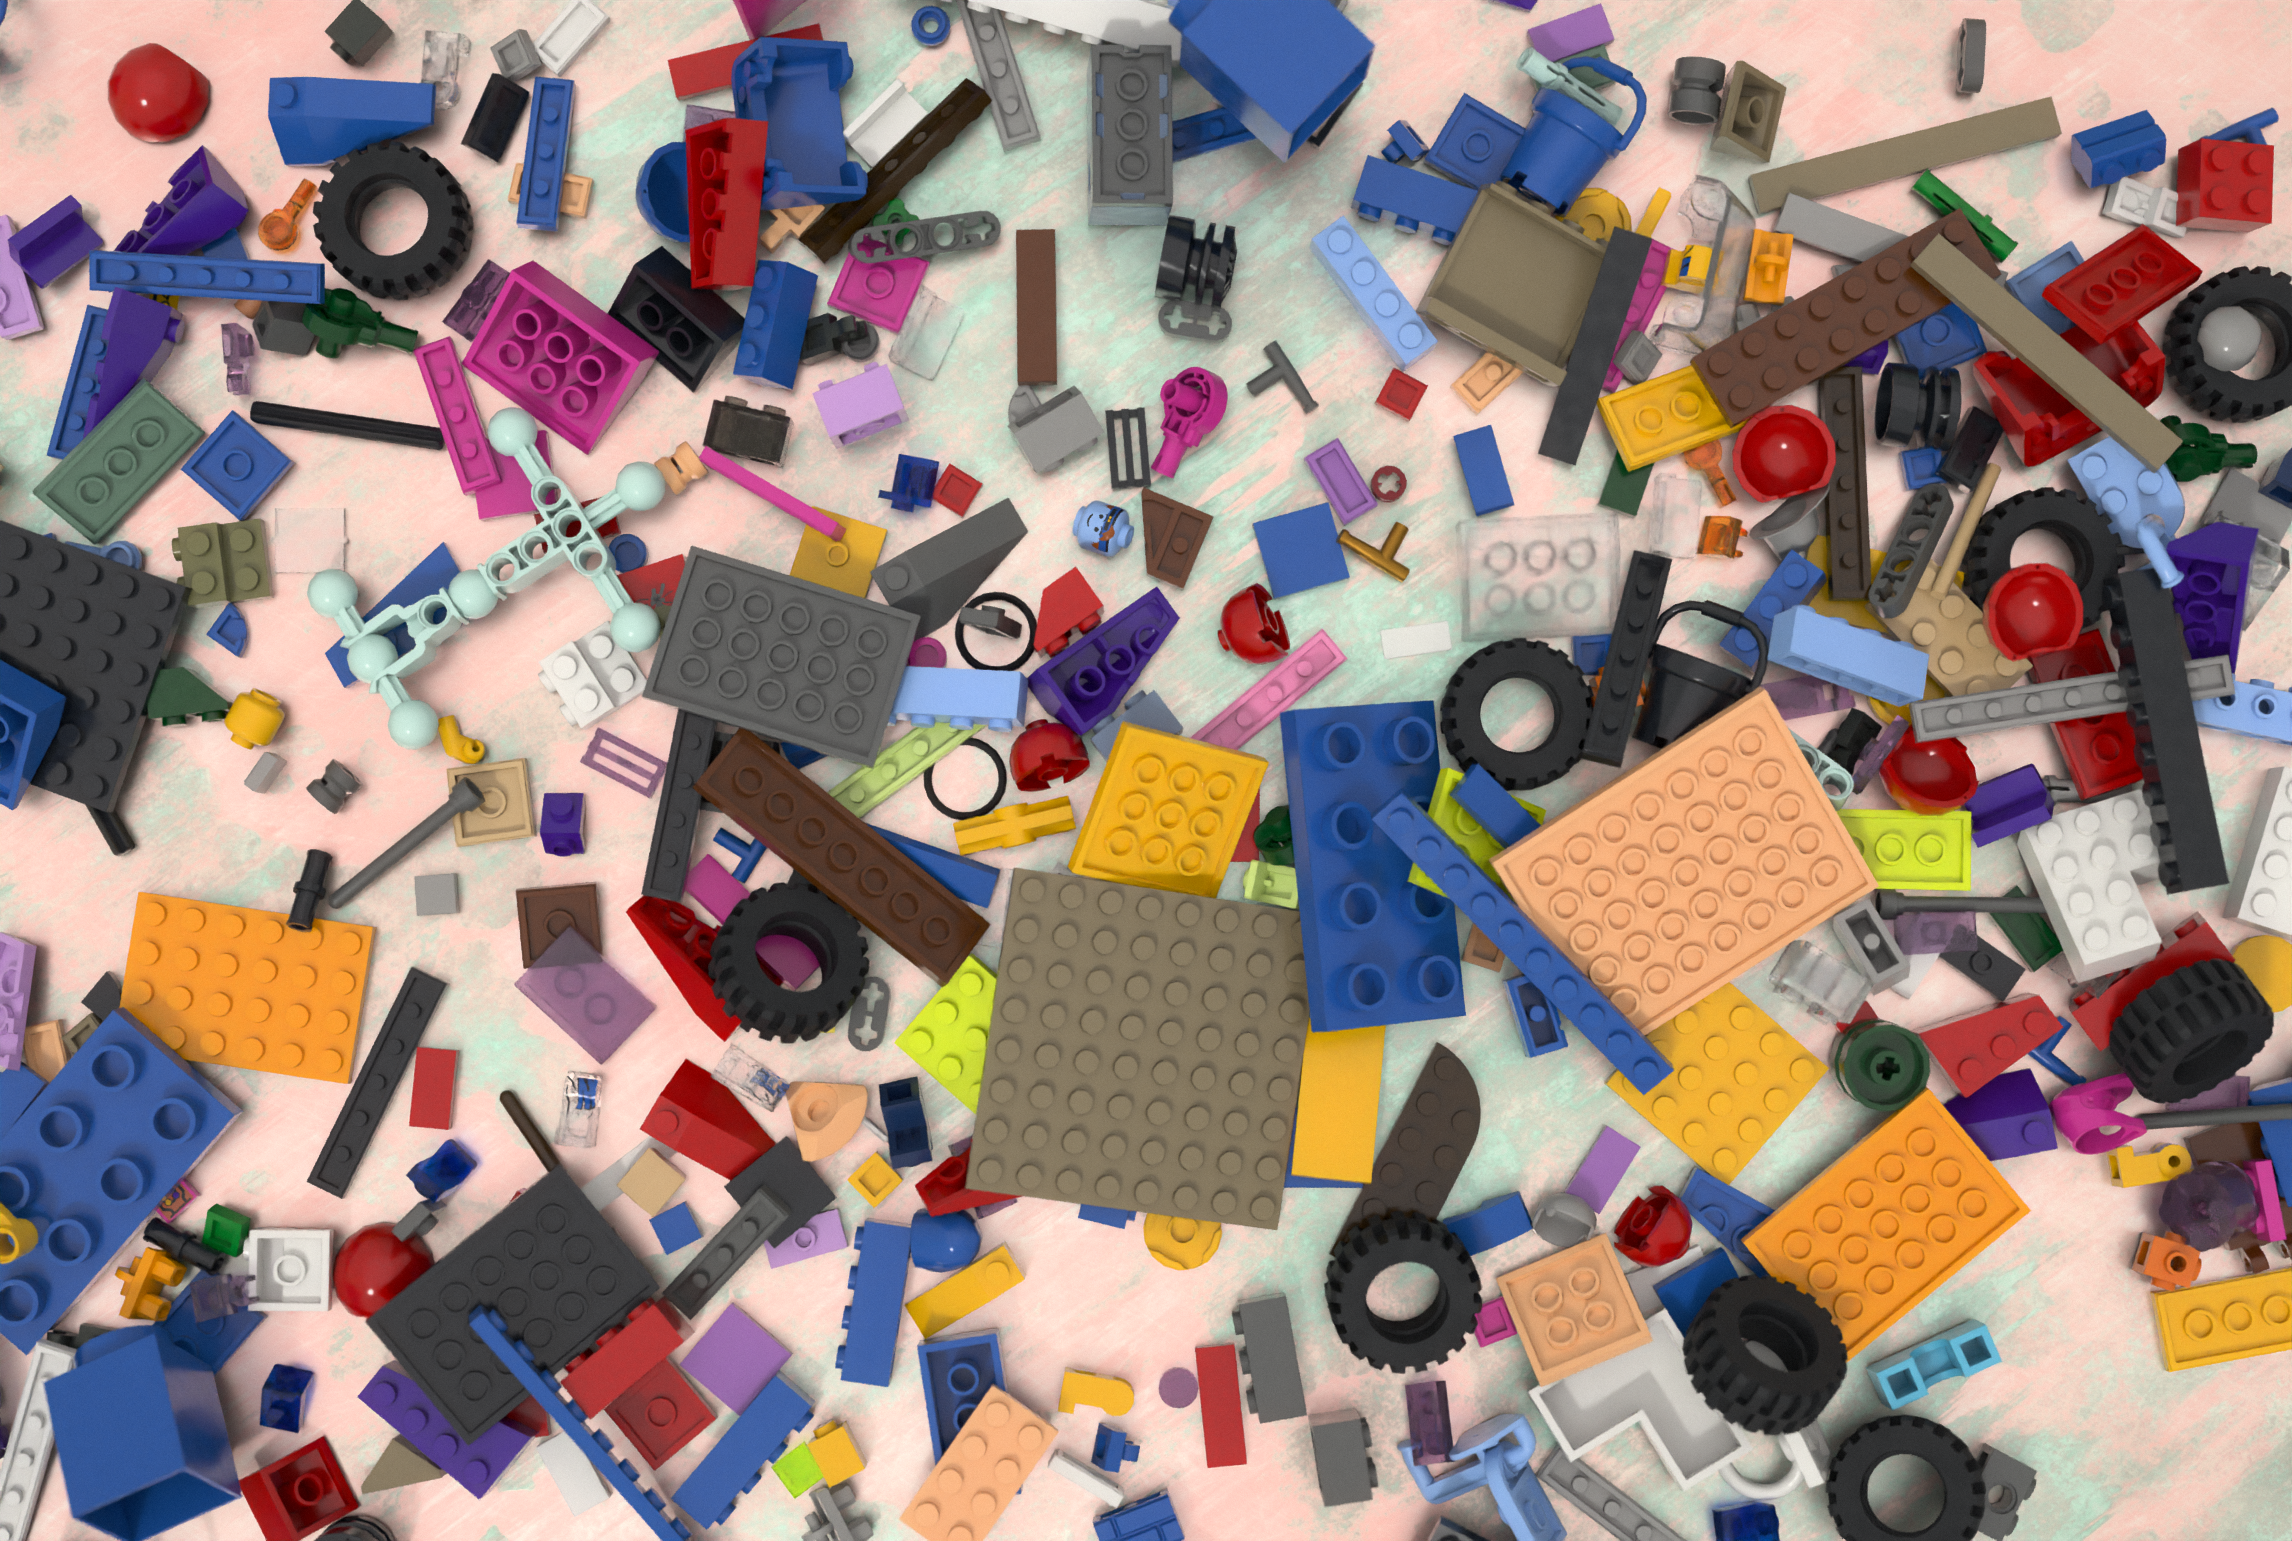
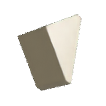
M399 1434L391 1440L361 1485L362 1494L440 1479L447 1473L403 1435Z

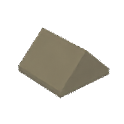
M1736 61L1726 76L1719 120L1715 123L1709 150L1759 162H1770L1787 87L1745 61Z

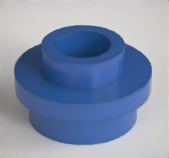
M923 7L912 18V33L924 45H938L950 33L949 17L939 7ZM929 21H934L938 24V29L935 32L929 33L924 30V25Z

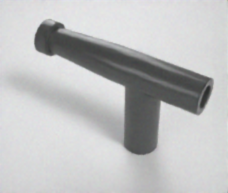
M1277 341L1267 345L1263 350L1274 366L1246 383L1250 393L1255 397L1283 379L1304 407L1303 410L1306 414L1319 407V404L1312 399L1299 374Z

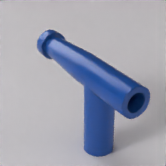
M2269 108L2236 122L2210 136L2206 135L2201 138L2233 141L2246 136L2248 143L2267 145L2261 129L2278 122L2279 117L2274 108Z
M722 827L713 838L714 842L742 858L731 876L745 884L767 847L756 838L749 845Z
M2058 1016L2057 1019L2063 1028L2030 1051L2028 1055L2072 1086L2086 1083L2087 1079L2085 1077L2079 1076L2051 1053L2072 1026L2066 1019Z

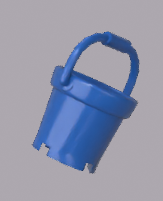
M1588 56L1572 58L1564 62L1563 65L1568 68V71L1583 66L1591 67L1593 71L1623 86L1628 85L1633 89L1637 98L1636 113L1624 135L1581 103L1553 89L1540 87L1532 100L1531 108L1534 114L1508 164L1500 175L1501 179H1510L1507 184L1514 187L1525 198L1537 201L1543 205H1546L1548 202L1556 207L1553 214L1559 217H1566L1575 201L1607 161H1613L1621 151L1626 150L1639 130L1646 114L1647 97L1641 83L1633 77L1631 71L1603 57H1598L1597 59Z

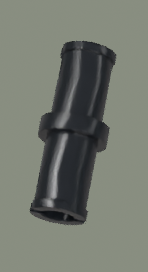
M317 849L307 851V858L300 881H296L293 887V892L296 895L289 919L286 922L289 928L301 932L312 931V924L319 900H323L326 894V889L323 886L330 862L333 859L329 853Z
M158 1217L153 1218L149 1222L143 1233L145 1234L143 1239L146 1242H150L171 1253V1258L175 1261H186L205 1271L210 1276L215 1275L219 1271L225 1260L223 1259L225 1257L224 1252L218 1251L197 1240L195 1233L191 1231L182 1232L163 1222Z

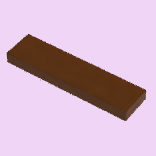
M1055 229L1016 230L1018 385H1057Z

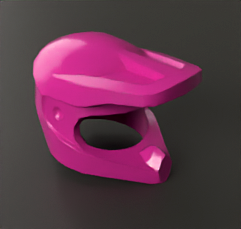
M2125 1073L2068 1087L2054 1096L2048 1106L2056 1128L2073 1149L2080 1154L2093 1155L2108 1152L2143 1136L2147 1132L2142 1118L2131 1117L2114 1111L2117 1104L2129 1098L2134 1089V1085ZM2121 1126L2117 1132L2110 1135H2105L2099 1130V1127Z

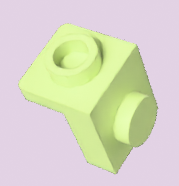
M1252 860L1250 868L1246 870L1243 878L1244 898L1299 909L1295 868Z

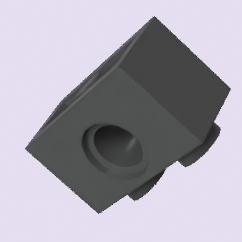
M1984 1443L1976 1458L1981 1468L1980 1472L1985 1482L1986 1490L1985 1511L1978 1531L1996 1541H2002L2005 1535L2009 1536L2015 1529L2018 1522V1515L2016 1513L2022 1501L2028 1500L2036 1486V1479L2034 1477L2037 1471ZM2002 1485L2004 1488L2003 1498L1998 1503L1990 1504L1988 1499L1990 1490L1994 1486Z

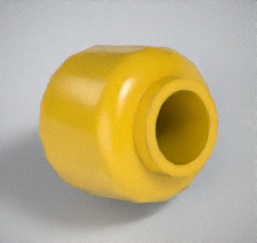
M252 688L251 692L239 693L224 720L226 728L233 733L230 739L250 750L253 749L255 744L260 746L269 745L285 717L283 710L279 707L281 701L256 688Z

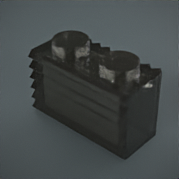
M725 396L724 401L714 399L703 446H707L718 453L783 468L794 424L790 417L785 416L786 410L771 405H763L762 410L747 407L748 401L733 396Z

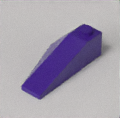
M118 287L114 288L101 335L102 339L109 340L107 352L103 360L97 361L95 368L100 391L99 393H94L90 399L83 439L143 378L150 383L172 353L175 343H179L183 336L185 323L182 320V313L171 306Z
M2031 1068L1999 1074L1969 1097L1964 1098L1956 1095L1943 1104L1989 1161L2058 1149L2050 1109Z

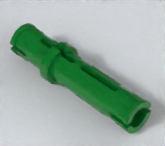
M1929 169L1924 172L1911 188L1945 216L1960 208L1984 247L1999 259L2001 263L2019 244L1991 222L1993 220L1991 216L1987 214L1984 217L1933 175Z

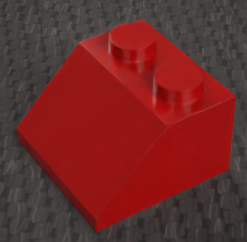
M324 1436L239 1480L241 1491L266 1541H300L359 1508Z

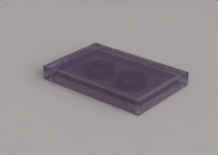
M570 925L513 984L601 1065L657 1008L656 1004Z

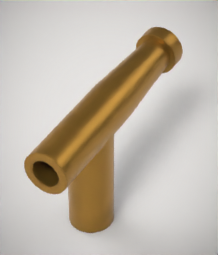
M1399 522L1394 523L1380 550L1352 536L1346 529H1343L1336 539L1337 543L1340 545L1344 544L1360 557L1401 583L1410 572L1409 568L1393 559L1409 531L1408 527Z

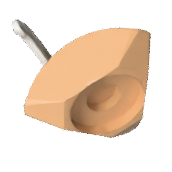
M794 1081L786 1087L787 1102L802 1160L811 1162L823 1159L837 1152L850 1141L861 1124L879 1139L888 1142V1135L864 1116L867 1106V1090L864 1085Z

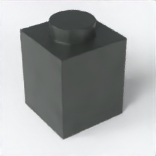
M352 0L324 31L333 41L329 47L346 63L353 58L362 67L394 33L378 15L360 0Z

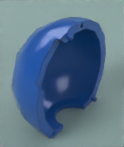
M671 142L656 149L641 166L636 179L635 198L642 217L651 230L672 242H690L686 142Z

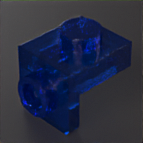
M899 454L892 492L879 490L878 498L892 500L890 507L892 509L914 513L915 505L931 508L939 461Z
M449 1139L443 1143L433 1156L415 1164L406 1176L414 1183V1187L420 1195L435 1203L455 1193L475 1170L477 1162L453 1139Z
M274 1365L262 1387L259 1425L299 1433L304 1423L306 1391L312 1382L313 1372L294 1366Z
M1749 1501L1712 1510L1716 1541H1780L1779 1519L1773 1504Z

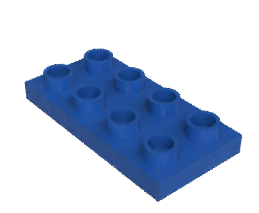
M1434 701L1294 709L1281 712L1280 723L1311 1031L1329 1032L1466 1016L1454 902L1447 897L1408 882L1413 861L1372 820V813L1401 788L1428 813L1440 772Z
M124 1007L114 1009L0 1140V1202L17 1219L22 1218L33 1223L38 1233V1243L32 1251L10 1263H0V1333L25 1355L34 1351L37 1341L40 1339L46 1340L47 1333L53 1332L243 1112L241 1108ZM8 1235L9 1242L15 1247L13 1238Z

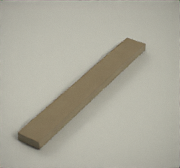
M2052 96L1751 174L1748 179L1757 212L1760 215L1780 210L1787 193L1814 201L1925 172L1927 169L1933 170L2059 137L2062 132Z
M1939 233L1910 265L2151 472L2155 473L2183 442Z

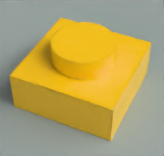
M877 1151L847 1179L873 1208L904 1180Z

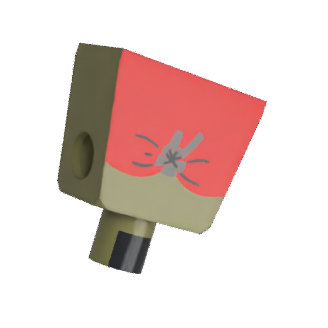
M683 554L617 575L634 603L648 605L657 613L660 620V639L687 557Z

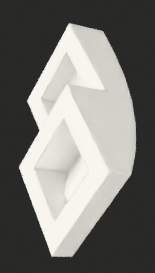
M2123 177L2118 182L2110 185L2102 214L2137 227L2144 224L2154 232L2177 238H2183L2187 227L2176 226L2177 192L2165 187L2151 188L2128 177Z

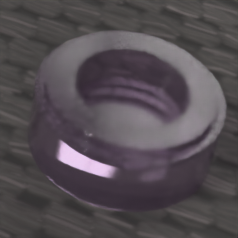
M1172 1367L1166 1370L1159 1380V1395L1163 1402L1172 1408L1187 1407L1197 1397V1379L1187 1368Z

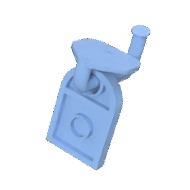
M2110 436L2068 459L2067 461L2089 499L2097 504L2095 509L2098 515L2106 512L2113 521L2107 525L2111 534L2119 532L2122 544L2133 548H2143L2150 562L2134 571L2154 568L2162 580L2161 586L2163 588H2171L2178 584L2184 578V574L2177 571L2166 552L2168 542L2176 539L2174 534L2179 529L2185 514V500L2167 464L2164 463L2158 471L2153 473Z
M1502 1414L1478 1424L1465 1432L1449 1452L1451 1460H1460L1474 1453L1477 1454L1479 1459L1436 1478H1433L1419 1451L1421 1443L1419 1440H1405L1397 1445V1449L1401 1451L1404 1462L1426 1501L1432 1504H1441L1489 1484L1492 1494L1497 1501L1498 1513L1502 1521L1510 1525L1517 1541H1563L1567 1532L1528 1463V1460L1535 1451L1536 1438L1524 1414ZM1513 1431L1519 1444L1515 1446L1509 1441L1499 1442V1439Z

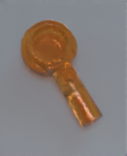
M304 178L282 210L274 209L272 213L267 214L261 220L258 226V235L261 242L267 248L281 251L290 248L295 243L298 237V226L295 219L317 188L311 181Z
M1718 439L1682 453L1684 461L1690 468L1705 472L1723 507L1737 500L1718 465L1722 459V447Z

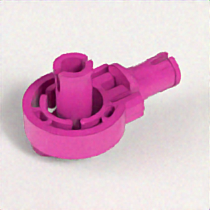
M1190 367L1183 370L1174 379L1167 380L1160 391L1165 418L1160 428L1164 431L1163 435L1166 437L1151 465V469L1173 479L1187 448H1191L1192 445L1198 447L1203 435L1211 432L1219 424L1226 410L1228 394L1223 379L1219 375L1201 367Z

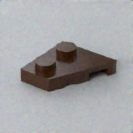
M1143 488L1141 497L1147 576L1183 590L1214 516Z

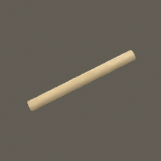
M1988 463L1983 471L1930 592L1931 596L1935 599L1945 600L2000 475L2001 467L1997 464Z

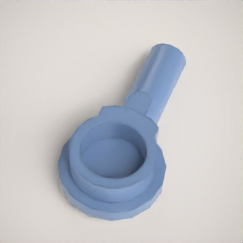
M70 541L65 542L66 544L139 570L142 565L140 550L128 541H116L109 546L104 545L102 548Z

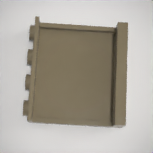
M1496 181L1495 184L1481 185L1416 312L1547 386H1561L1567 374V371L1562 368L1574 347L1609 242L1600 238L1593 241L1583 235L1585 229L1577 223L1564 219L1562 222L1550 216V208L1534 200H1530L1529 203L1516 197L1518 191L1514 187L1502 181Z

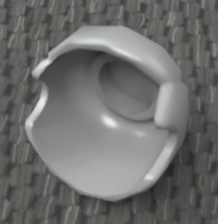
M2239 306L2218 307L2206 315L2201 323L2197 342L2200 343L2203 349L2205 363L2223 372L2235 371L2252 361L2258 350L2262 335L2259 323L2251 313Z
M1560 1192L1542 1199L1535 1212L1532 1227L1533 1231L1541 1239L1556 1246L1570 1248L1579 1244L1585 1236L1586 1240L1589 1241L1597 1225V1218L1593 1208L1581 1197Z

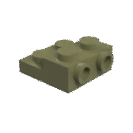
M253 519L225 524L214 522L177 528L179 537L172 539V551L175 560L182 561L184 576L178 577L177 583L192 588L187 606L198 609L227 605L228 603L234 604L274 598L264 520Z

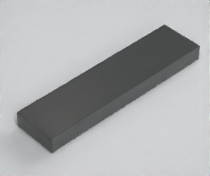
M763 1184L662 1294L691 1320L787 1219L793 1210L767 1185Z

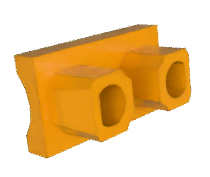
M1761 229L1753 230L1743 300L1778 306L1784 304L1793 234L1771 233Z
M146 1247L142 1257H134L130 1268L118 1267L115 1276L124 1281L120 1294L126 1296L119 1315L126 1319L165 1321L172 1307L171 1301L160 1297L159 1294L163 1284L177 1287L182 1282L187 1270L186 1266L172 1259L171 1253L164 1249Z

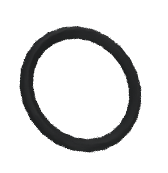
M989 592L973 598L965 607L974 609L979 604L990 600H1004L1018 607L1029 623V642L1023 654L1008 665L989 666L983 664L968 652L964 644V624L959 621V614L955 626V639L961 656L969 665L977 670L1014 671L1028 661L1035 649L1033 644L1037 622L1031 609L1018 597L1005 592Z
M975 738L967 739L960 746L969 745L985 751L996 764L999 779L993 798L982 808L972 812H959L946 807L940 802L932 786L934 765L924 771V788L928 799L937 810L953 819L965 820L986 815L997 806L1005 792L1007 777L1003 760L989 744Z

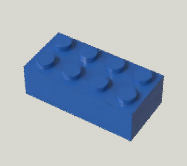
M999 1328L920 1340L917 1345L935 1466L992 1384H995L1009 1394ZM1023 1484L1015 1495L1022 1494Z

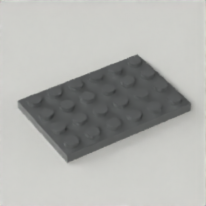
M691 545L642 697L655 703L874 769L921 616Z

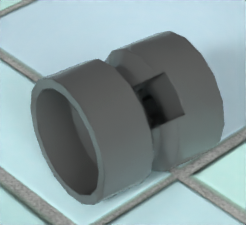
M1688 56L1678 58L1675 61L1672 81L1678 88L1670 94L1669 118L1697 125L1717 123L1719 120L1721 98L1716 92L1723 89L1726 65L1718 60L1705 57Z

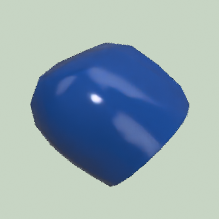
M926 1208L917 1210L912 1219L910 1232L911 1255L915 1267L925 1271L943 1273L971 1264L980 1250L983 1239L977 1219L965 1210L933 1217L930 1216Z

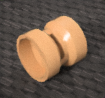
M687 441L677 446L675 453L670 457L663 456L654 462V465L662 472L665 481L676 495L687 488L688 482L693 479L699 480L709 473ZM677 465L683 470L682 474L677 469Z

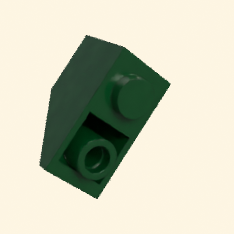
M185 667L162 669L159 672L147 704L148 717L151 720L162 721L163 727L187 725V718L201 716L202 722L224 721L226 713L229 712L234 701L192 669Z

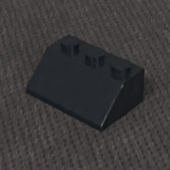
M663 246L634 264L607 313L660 351L656 360L693 393L705 383L735 349L741 339L745 318L713 290L692 289L691 271Z

